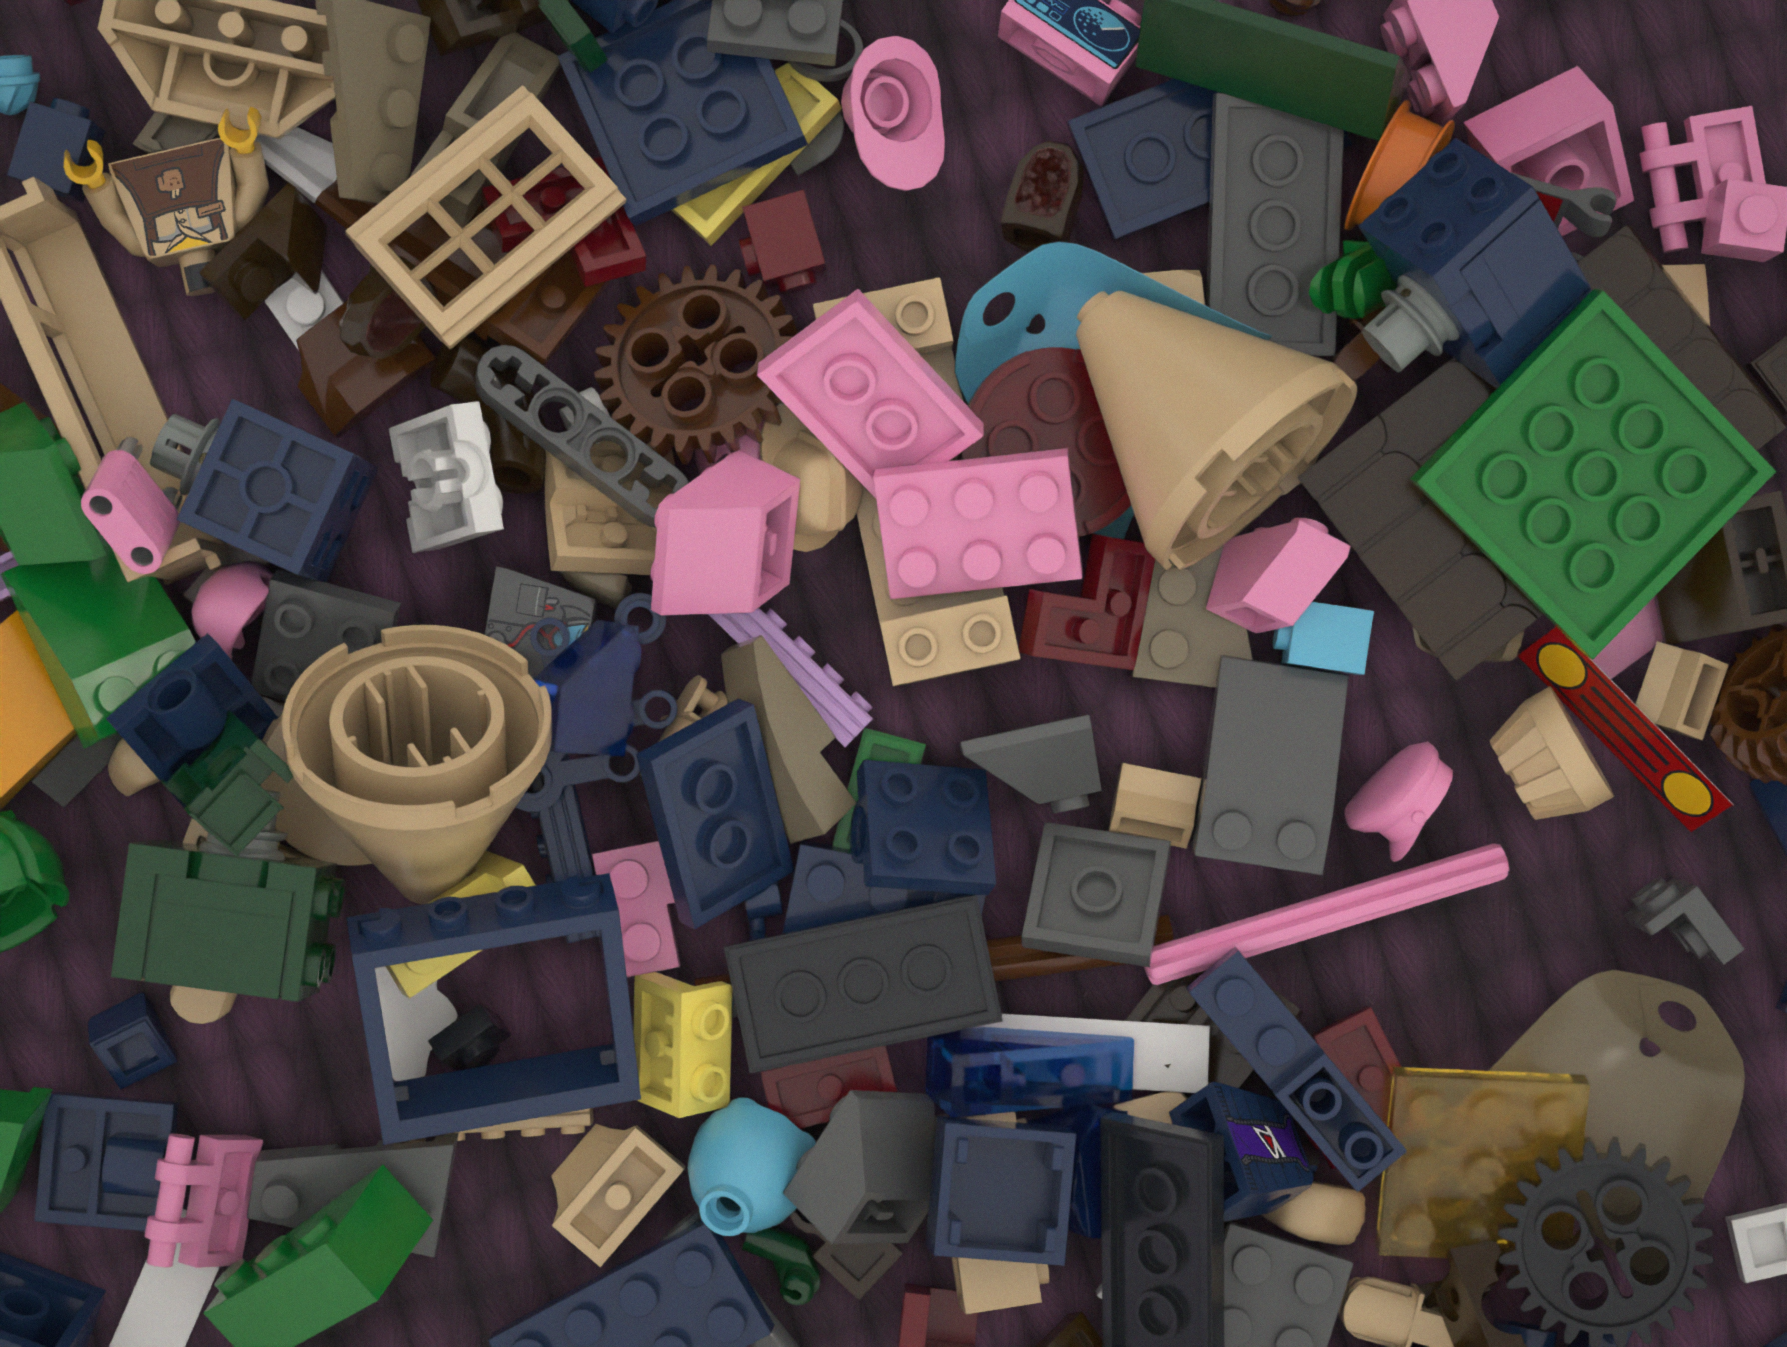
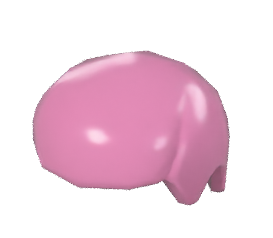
M245 561L226 565L200 586L191 611L192 625L200 638L208 633L229 658L232 659V648L241 649L245 644L242 629L253 622L265 609L269 593V582L273 573L261 563Z

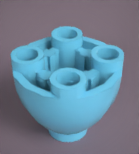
M749 1098L734 1099L726 1108L715 1111L699 1127L691 1148L687 1167L691 1194L699 1207L700 1216L704 1224L719 1235L735 1236L742 1232L755 1233L784 1221L797 1207L783 1193L797 1173L796 1166L800 1158L816 1144L814 1138L800 1130L783 1114L758 1105Z

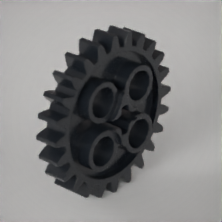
M1614 1136L1608 1145L1606 1153H1597L1591 1137H1585L1583 1155L1574 1157L1564 1143L1558 1145L1560 1164L1555 1167L1540 1156L1535 1159V1167L1540 1179L1536 1182L1521 1175L1516 1179V1185L1526 1197L1525 1200L1506 1198L1504 1202V1210L1518 1219L1517 1222L1502 1223L1498 1227V1236L1515 1242V1245L1501 1250L1499 1263L1518 1265L1519 1267L1506 1277L1507 1288H1528V1291L1520 1301V1309L1526 1312L1541 1305L1544 1308L1540 1319V1328L1543 1331L1549 1329L1560 1320L1565 1323V1343L1570 1344L1576 1338L1579 1331L1582 1330L1589 1332L1590 1347H1599L1603 1334H1612L1617 1347H1626L1627 1332L1633 1330L1648 1345L1652 1343L1650 1324L1654 1321H1657L1671 1332L1676 1329L1670 1309L1675 1306L1692 1313L1695 1309L1694 1303L1685 1292L1686 1287L1706 1289L1708 1285L1706 1277L1695 1270L1694 1265L1713 1263L1712 1251L1695 1245V1242L1707 1239L1713 1235L1711 1224L1691 1221L1692 1218L1699 1215L1705 1209L1704 1201L1702 1198L1682 1199V1196L1691 1185L1690 1178L1687 1175H1682L1668 1181L1666 1176L1671 1163L1667 1156L1662 1157L1650 1167L1645 1164V1144L1639 1143L1630 1157L1621 1155L1619 1138ZM1620 1186L1634 1190L1640 1197V1204L1636 1210L1622 1216L1611 1213L1603 1204V1198L1606 1193ZM1581 1190L1589 1193L1606 1236L1609 1239L1620 1237L1615 1241L1618 1263L1633 1289V1293L1630 1296H1623L1620 1293L1604 1251L1601 1248L1591 1249L1594 1246L1593 1227L1577 1198V1193ZM1560 1211L1571 1214L1579 1222V1230L1569 1239H1553L1547 1235L1542 1226V1223L1550 1214ZM1654 1247L1664 1252L1668 1259L1661 1271L1656 1274L1646 1275L1636 1271L1630 1264L1633 1254L1641 1248ZM1583 1272L1596 1273L1607 1283L1603 1294L1594 1299L1580 1298L1573 1293L1569 1285L1576 1275Z

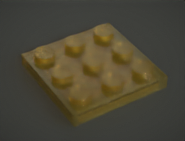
M1393 1067L1387 1127L1402 1143L1407 1152L1382 1173L1375 1243L1379 1255L1447 1258L1446 1253L1451 1248L1494 1239L1497 1240L1500 1250L1515 1245V1242L1498 1236L1499 1224L1517 1222L1518 1220L1504 1210L1506 1198L1525 1200L1526 1198L1516 1185L1518 1176H1525L1537 1182L1540 1176L1535 1167V1159L1540 1156L1553 1167L1559 1165L1558 1145L1562 1143L1570 1149L1574 1157L1582 1156L1590 1083L1586 1076L1581 1074ZM1555 1212L1546 1217L1542 1226L1547 1235L1553 1239H1569L1573 1236L1575 1217L1566 1212Z

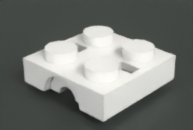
M479 401L451 404L389 428L395 463H400L403 477H408V481H413L416 489L410 490L412 500L408 501L410 517L406 519L412 553L442 549L504 529L501 516L503 499L500 489L495 484L489 454L491 445L488 426L483 421Z

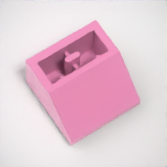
M1393 0L1383 14L1386 23L1380 26L1385 46L1389 53L1399 55L1403 59L1411 74L1412 81L1409 82L1406 90L1416 114L1420 117L1428 116L1429 121L1444 126L1467 101L1499 19L1497 10L1492 0Z
M739 450L732 452L714 466L706 468L700 476L674 494L666 496L659 504L654 519L657 534L655 560L650 572V577L653 581L651 610L660 615L752 613L790 584L800 479Z

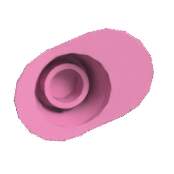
M899 36L877 39L862 50L853 66L851 75L843 87L841 99L843 117L854 133L860 159L872 176L887 187L903 191L922 188L936 177L944 160L945 137L938 72L928 52L913 40Z

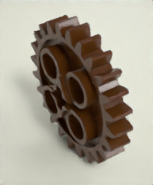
M712 264L707 269L703 280H696L690 266H684L681 283L673 285L670 279L664 273L658 275L660 291L652 294L640 285L636 287L637 296L641 304L636 308L622 303L617 305L624 323L623 325L605 324L603 330L612 345L597 347L595 351L601 365L604 367L594 372L600 389L604 391L599 397L608 413H613L611 416L613 420L646 445L651 441L652 449L663 458L672 447H675L680 461L684 465L689 463L695 449H702L709 464L715 462L717 446L725 444L731 453L739 451L740 444L738 438L745 434L760 444L763 441V437L758 425L763 420L780 426L782 419L775 404L784 403L757 376L758 363L798 333L792 315H784L786 310L779 295L768 298L765 285L760 279L746 288V282L739 269H735L727 280L723 282L716 265ZM707 318L718 319L708 328L695 329L701 321ZM657 355H666V358L660 364L652 367L644 366L650 358ZM742 362H755L749 370L743 373L731 372L736 365ZM653 394H655V395L662 394V395L659 396V397H653ZM692 399H704L697 408L691 411H680V408L686 402Z

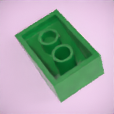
M97 532L107 555L96 560L18 565L1 573V577L84 749L119 734L106 718L196 643L190 629L156 577L146 576L127 582L112 547L100 532Z

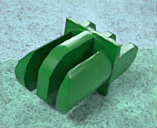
M1344 240V255L1318 271L1311 280L1309 296L1313 305L1325 314L1336 311L1343 318H1363L1381 306H1386L1382 300L1381 293L1385 290H1395L1397 285L1391 278L1385 261L1376 255L1369 242Z

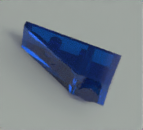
M995 1027L968 1028L927 1037L926 1094L951 1118L1132 1101L1134 1039L1126 1036Z

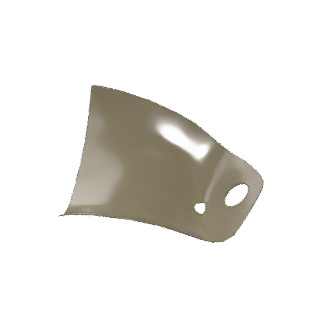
M1609 970L1596 973L1578 982L1565 992L1429 1132L1466 1147L1492 1161L1516 1178L1521 1175L1536 1182L1540 1179V1176L1535 1167V1159L1540 1156L1553 1167L1559 1165L1558 1145L1562 1143L1570 1149L1574 1157L1583 1155L1585 1137H1591L1597 1153H1606L1612 1137H1618L1621 1155L1630 1157L1639 1143H1643L1646 1146L1645 1164L1651 1167L1656 1161L1667 1156L1671 1163L1666 1176L1668 1181L1682 1175H1687L1690 1178L1691 1185L1682 1196L1683 1200L1690 1198L1703 1199L1729 1143L1739 1114L1745 1082L1743 1060L1716 1013L1697 992L1662 979L1631 972ZM1673 1001L1686 1006L1696 1018L1695 1028L1689 1031H1680L1670 1027L1661 1019L1658 1013L1659 1005L1662 1002ZM1647 1038L1648 1041L1655 1043L1660 1048V1053L1654 1057L1643 1055L1639 1048L1641 1039ZM1620 1186L1606 1193L1603 1198V1204L1611 1213L1622 1216L1636 1210L1640 1204V1197L1634 1190ZM1585 1190L1579 1191L1577 1198L1591 1222L1593 1233L1616 1253L1615 1241L1620 1237L1609 1239L1606 1236L1589 1193ZM1567 1213L1568 1215H1570L1572 1218H1574V1219L1577 1221V1219H1576L1574 1216H1572L1571 1214ZM1644 1247L1633 1254L1630 1264L1639 1273L1651 1275L1661 1271L1666 1265L1668 1258L1664 1252L1657 1248Z

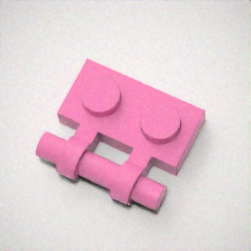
M1752 106L1688 117L1684 120L1687 143L1670 145L1666 122L1641 127L1645 151L1639 153L1643 173H1649L1655 208L1650 209L1649 212L1652 229H1659L1663 253L1689 248L1684 225L1686 223L1701 221L1704 233L1709 191L1726 179L1766 184ZM1692 165L1697 199L1680 202L1675 168Z
M169 1134L165 1158L157 1160L155 1179L161 1182L155 1215L148 1216L144 1236L150 1239L147 1264L157 1267H172L176 1243H181L178 1262L195 1268L231 1266L243 1258L249 1224L247 1214L255 1162L261 1153L262 1139L248 1135H200L196 1160H191L195 1138L183 1134ZM191 1185L186 1217L181 1218L186 1186Z

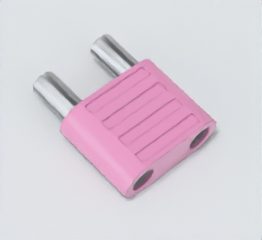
M126 437L125 440L122 439L117 450L108 452L102 458L83 494L81 508L86 517L126 566L139 574H149L155 572L160 567L179 527L180 521L177 520L179 515L177 510L182 502V495H176L178 492L176 488L166 487L165 490H161L138 461L142 453V444L136 445L139 440L133 437Z

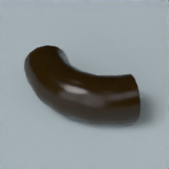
M467 335L452 349H449L443 343L431 371V387L450 395L460 403L480 402L482 418L490 432L491 445L489 454L494 480L500 490L516 494L533 493L539 490L545 478V449L486 405L477 394L475 388L476 370L482 356L491 348L470 335ZM508 366L506 370L501 372L492 367L491 369L495 373L492 385L501 390L505 385L510 384L525 394L519 408L527 412L534 397L533 390L529 395L517 386L515 379L518 371L515 368ZM539 409V420L541 424L546 428L544 419Z

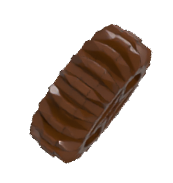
M1774 624L1768 636L1761 638L1753 635L1752 646L1744 653L1734 652L1736 662L1731 669L1726 671L1723 685L1721 686L1709 721L1712 725L1710 736L1715 741L1717 748L1726 755L1725 759L1737 770H1743L1752 778L1759 779L1765 784L1774 780L1787 786V627L1781 624Z

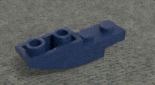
M1236 947L1232 948L1186 987L1189 994L1263 1079L1278 1100L1357 1193L1407 1152L1406 1148Z

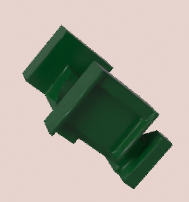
M228 710L226 712V723L219 736L190 766L184 762L167 782L164 779L161 782L186 805L184 810L236 857H239L244 848L284 808L260 785L273 771L287 783L294 776L289 766L261 738Z

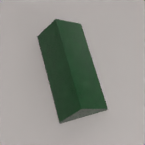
M1144 0L1135 67L1379 141L1411 78L1409 70L1399 55L1215 0Z

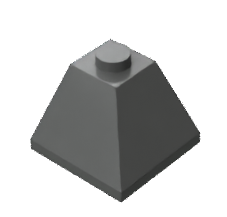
M1089 715L958 742L961 755L1035 803L1050 802L1052 813L1090 806L1088 794L1102 791Z

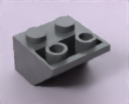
M850 1090L848 1095L843 1097L832 1109L829 1116L830 1122L814 1147L805 1152L796 1166L797 1173L783 1194L831 1244L908 1243L929 1210L936 1131L934 1101L927 1094Z

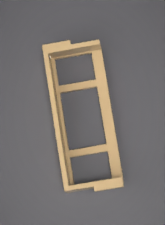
M35 177L29 178L22 182L27 192L26 195L0 206V300L62 438H66L81 467V471L78 472L85 489H87L101 462V458L46 336L51 337L55 343L104 455L110 451L117 450L122 439L125 440L126 437L136 438L139 440L136 445L142 444L143 447L138 461L161 490H165L166 487H173L178 490L176 495L181 494L179 491L180 479L150 465L152 450L157 437L169 418L77 213L58 201L53 188ZM7 248L14 252L37 306L31 304ZM179 444L177 450L183 452V449ZM182 495V502L177 510L178 513H180L188 495ZM180 522L165 557L155 572L139 574L132 571L113 550L127 582L152 576L163 579L165 584L169 585L206 567H209V570L218 571L226 565L233 564L224 541L183 522Z

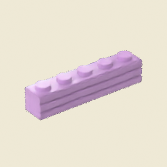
M757 608L752 613L708 614L737 643L762 635L833 732L836 739L844 747L873 720L868 714L873 707L857 691L849 696L839 686L844 679L828 663L823 668L819 667L811 659L815 651L800 636L793 641L785 634L782 629L787 623L771 608L766 613Z

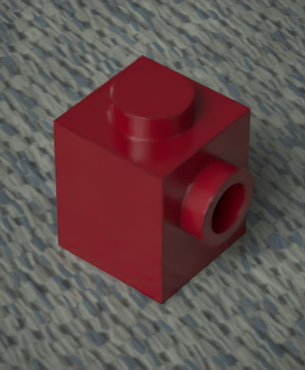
M804 189L742 207L750 236L739 239V244L748 275L753 276L761 273L765 288L778 286L780 294H789L816 285L815 275L827 271Z

